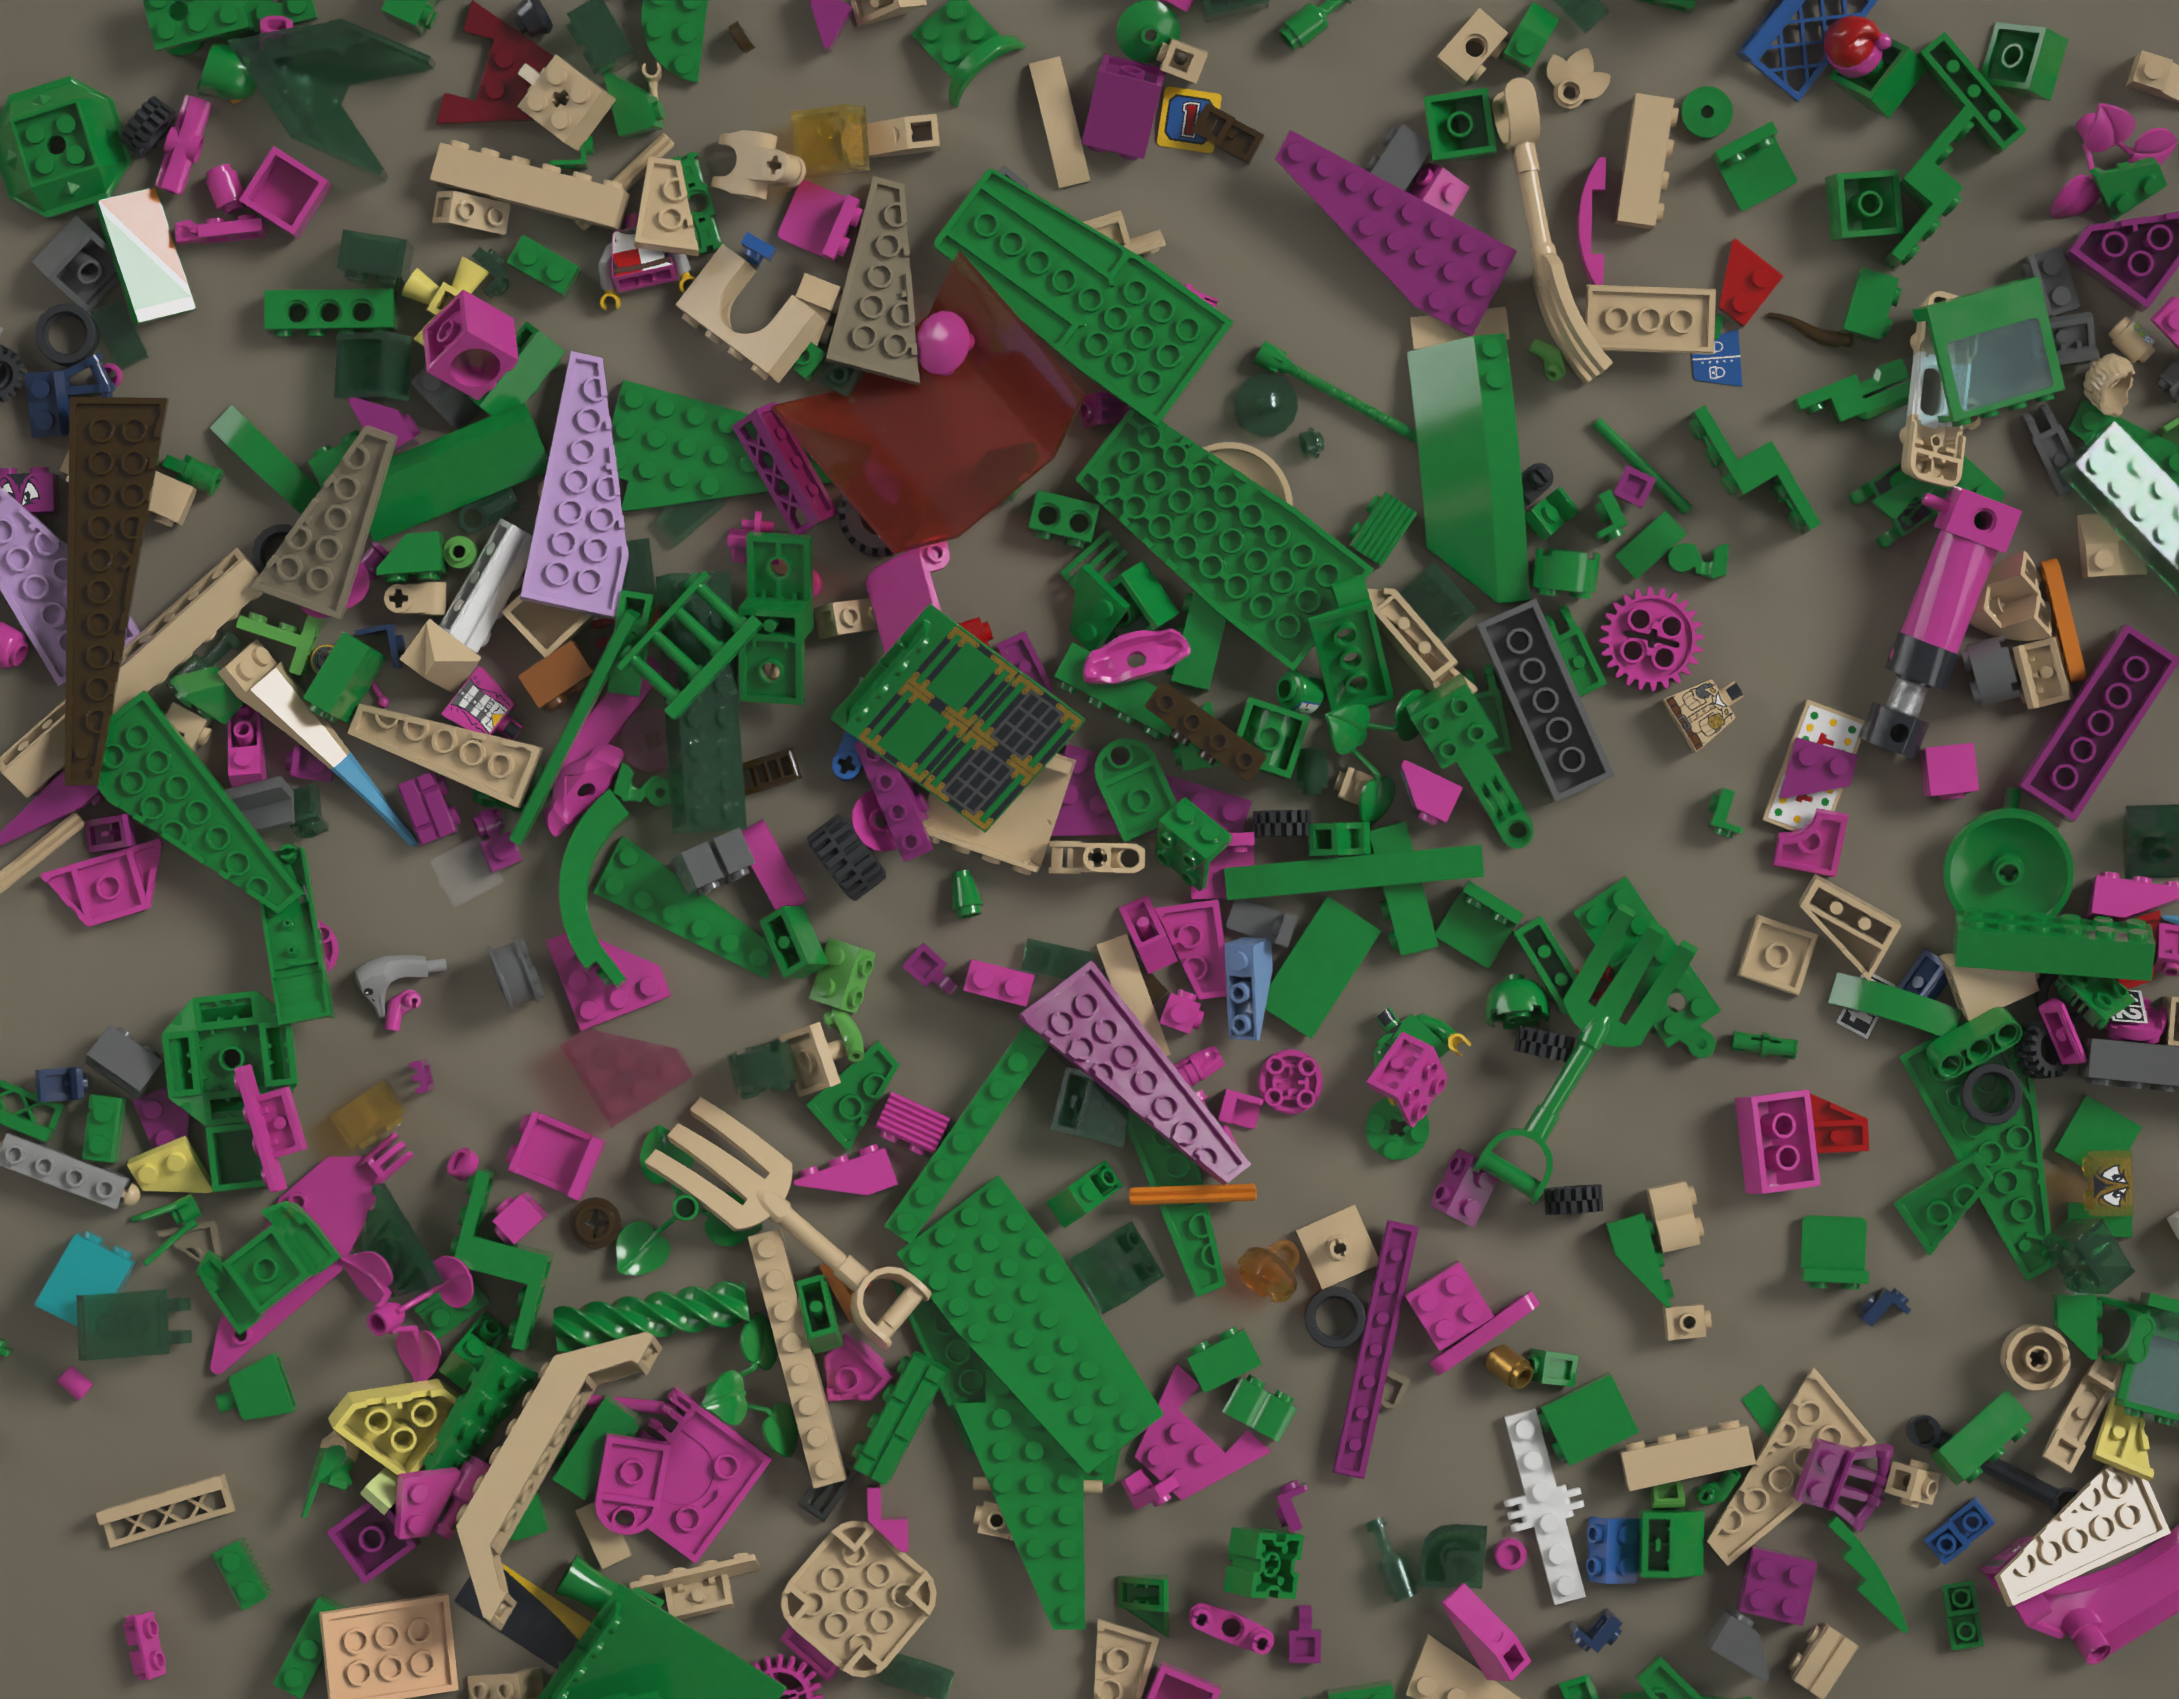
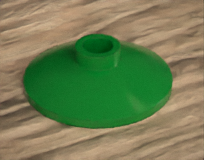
M1141 0L1131 4L1121 14L1116 27V37L1121 50L1129 58L1141 63L1157 62V55L1163 42L1169 44L1171 38L1179 40L1180 24L1174 11L1165 3L1158 0ZM1149 29L1155 30V36L1152 39L1144 37L1145 32Z

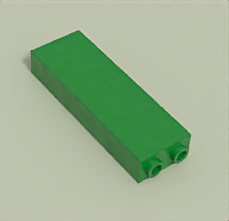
M526 403L393 456L369 531L373 541L377 542L545 473L549 454Z

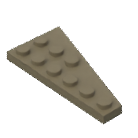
M873 176L825 361L919 386L905 185L902 183Z

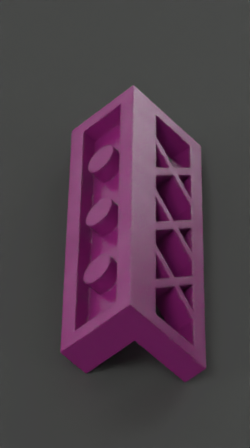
M776 401L755 409L732 426L793 534L803 535L817 524L839 514ZM751 422L758 432L757 440L752 439L745 428ZM764 451L772 456L774 460L773 468L766 465ZM780 479L786 481L789 486V496L784 495L779 488ZM796 507L802 509L808 520L802 526L795 516Z

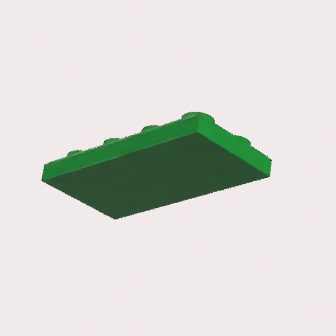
M1327 896L1270 983L1265 1010L1312 1039L1378 938L1381 930Z

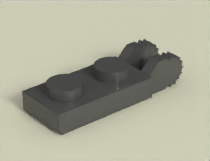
M2045 403L2039 406L2041 417L2050 430L2040 434L2035 420L2029 412L2022 414L2021 419L2028 434L2031 436L2030 441L2059 497L2088 483V479L2061 424L2058 425L2050 407Z

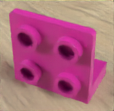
M1254 832L1230 833L1232 835V843L1209 863L1207 886L1202 891L1197 890L1194 886L1190 887L1192 899L1227 898L1224 868L1254 865Z
M1402 1031L1366 1082L1370 1089L1394 1100L1406 1124L1413 1128L1418 1120L1425 1117L1429 1105L1436 1095L1444 1090L1448 1076L1433 1046Z

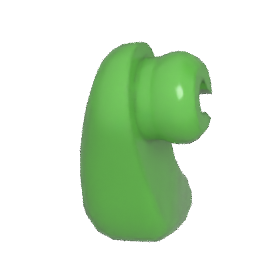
M832 1007V1011L824 1014L825 1024L830 1029L838 1027L850 1061L859 1062L863 1060L864 1043L858 1026L845 1010Z

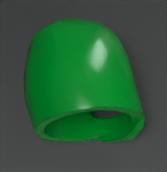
M213 44L209 51L202 77L197 85V94L230 100L232 104L239 103L251 97L257 86L262 83L263 73L260 64L253 56L241 49L230 45Z

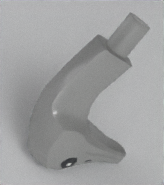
M420 955L382 956L370 960L355 970V980L359 990L373 1006L377 1017L385 1018V995L391 982L402 977L428 978V973L447 971L446 959L427 961L425 956Z

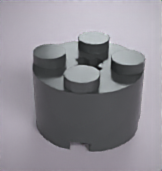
M2004 635L1965 645L1966 651L1961 652L1965 672L1972 671L1975 682L1969 685L1974 703L1981 702L1982 707L2021 697L2019 690H2012V686L2016 685L2017 680L2007 646L2001 648L1999 644L2005 642Z

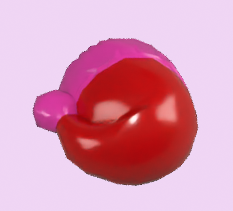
M1856 15L1846 16L1834 22L1826 31L1824 38L1827 60L1836 71L1848 78H1857L1869 74L1881 61L1883 50L1891 46L1889 34L1881 33L1874 21Z

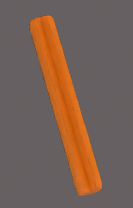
M1253 1183L1226 1184L1224 1186L1218 1184L1132 1187L1129 1189V1203L1131 1205L1255 1201L1257 1198V1188Z

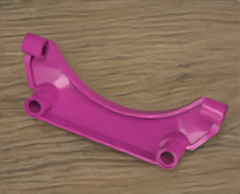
M2179 1525L2170 1531V1534L2165 1535L2129 1559L2104 1570L2072 1578L2014 1605L2016 1612L2027 1627L2060 1640L2069 1635L2088 1664L2094 1665L2102 1662L2115 1651L2179 1613Z

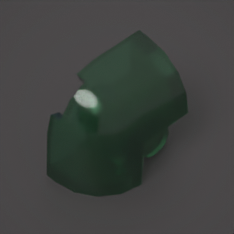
M1452 1523L1441 1525L1432 1530L1423 1541L1420 1552L1418 1587L1451 1589V1587H1458L1461 1583H1465L1469 1588L1482 1589L1487 1525Z

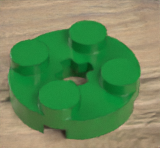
M1385 1097L1375 1103L1369 1111L1365 1126L1367 1141L1375 1152L1388 1159H1408L1416 1155L1424 1147L1429 1137L1428 1116L1426 1114L1423 1119L1418 1120L1413 1128L1406 1124L1403 1128L1404 1134L1399 1137L1396 1133L1391 1135L1388 1131L1392 1127L1390 1121L1396 1119L1398 1122H1405L1396 1102L1395 1106H1392L1388 1098Z

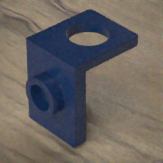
M387 624L354 630L355 636L358 637L387 632L393 667L396 669L403 668V662L400 658L401 654H404L406 651L403 634H397L396 625Z

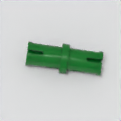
M1733 1031L1730 1049L1731 1051L1759 1054L1761 1058L1776 1056L1795 1060L1798 1040L1777 1038L1765 1032L1759 1035Z

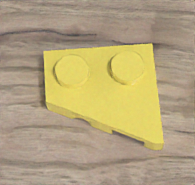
M186 1136L128 1160L127 1166L142 1191L213 1192L211 1177Z
M2113 1397L2108 1402L2092 1458L2149 1482L2153 1479L2154 1470L2149 1465L2147 1451L2150 1447L2148 1436L2144 1431V1413L2142 1418L2123 1414L2124 1407L2114 1405L2116 1398Z

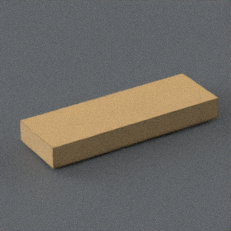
M1506 307L1487 309L1473 336L1506 333V340H1509ZM1430 315L1410 317L1413 350L1470 337Z

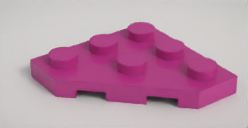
M567 933L546 940L581 1031L672 996L660 965L598 939L605 952L627 979V983L617 990L613 984L607 987L596 973L600 969L598 965L589 972H586L569 942Z

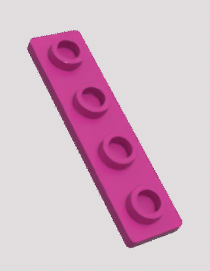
M249 1064L234 1069L236 1074L234 1076V1084L236 1090L243 1098L245 1121L248 1125H251L254 1136L252 1139L253 1149L261 1159L263 1166L261 1171L262 1180L265 1186L269 1187L271 1193L287 1189L278 1157L308 1149L290 1086L260 1095L252 1066Z

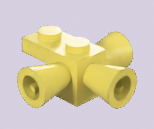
M462 256L452 286L443 282L439 287L419 268H416L406 282L401 296L429 305L427 310L434 316L424 326L425 328L462 290L471 294L490 272ZM423 329L413 339L422 346H424Z

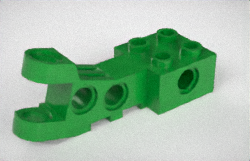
M1460 673L1408 704L1406 709L1442 770L1455 762L1458 763L1503 841L1512 848L1520 849L1526 847L1533 838L1534 825L1532 819L1486 746L1488 742L1497 738L1498 735L1492 722ZM1514 823H1521L1526 827L1527 832L1523 837L1516 838L1509 833V827Z

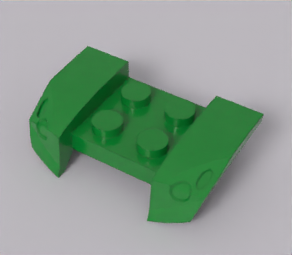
M284 1201L260 1210L272 1225L225 1261L220 1255L209 1250L196 1269L200 1281L240 1336L263 1319L265 1313L311 1277H317L342 1257L320 1226L296 1203Z

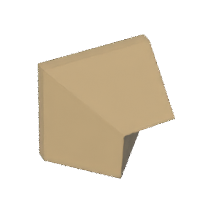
M431 619L425 623L400 658L402 662L422 677L454 694H457L470 678L481 659L479 655Z

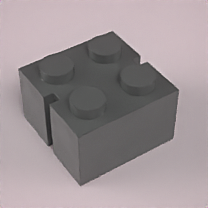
M740 827L712 839L713 842L711 843L707 841L681 852L671 860L686 895L695 892L697 897H700L719 887V881L723 879L727 885L749 874L748 867L755 864V860Z

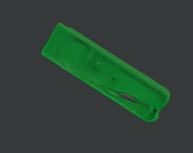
M283 844L279 850L273 852L306 894L281 914L276 913L259 902L278 1025L280 1027L323 1018H335L308 856L301 846L295 847L292 844Z

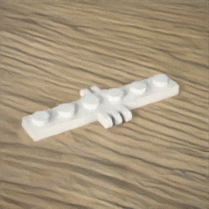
M1535 1408L1504 1416L1525 1494L1504 1500L1505 1507L1515 1505L1519 1507V1510L1507 1513L1508 1520L1519 1517L1522 1519V1522L1510 1525L1511 1531L1517 1532L1534 1527L1554 1605L1586 1597L1565 1520L1574 1516V1509L1585 1506L1583 1500L1570 1502L1569 1497L1582 1494L1580 1487L1567 1490L1566 1484L1556 1486Z

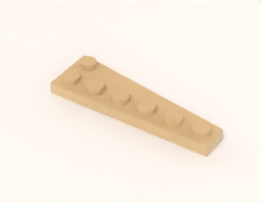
M365 704L358 705L347 733L517 808H521L544 751V748Z

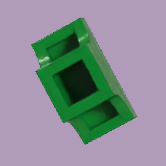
M1370 822L1308 824V856L1371 854Z

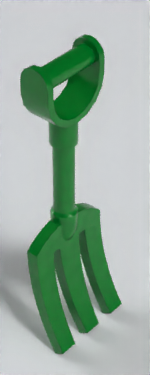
M1622 903L1618 906L1563 999L1568 1014L1579 1029L1582 1030L1578 1036L1576 1047L1542 1104L1537 1105L1525 1127L1509 1128L1496 1134L1487 1144L1473 1168V1171L1479 1173L1480 1169L1529 1197V1204L1535 1206L1549 1183L1553 1171V1154L1546 1141L1560 1119L1559 1113L1594 1054L1600 1051L1604 1044L1615 1047L1640 1046L1699 949L1689 942L1682 940L1628 1023H1623L1619 1019L1667 931L1652 921L1597 1005L1591 1004L1588 1001L1636 911ZM1509 1136H1524L1533 1139L1542 1148L1546 1156V1171L1542 1181L1491 1152L1499 1141Z

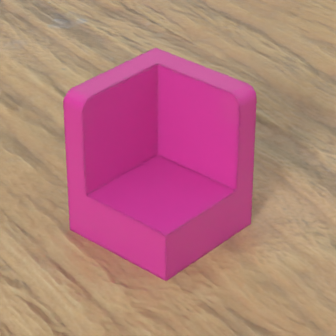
M1225 1089L1217 1120L1254 1129L1264 1099Z

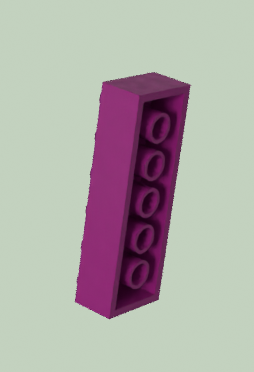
M2128 624L2120 626L2015 788L2068 823L2075 822L2177 667L2179 658Z

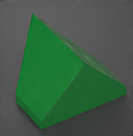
M1168 1574L1117 1576L1118 1608L1127 1610L1169 1639Z

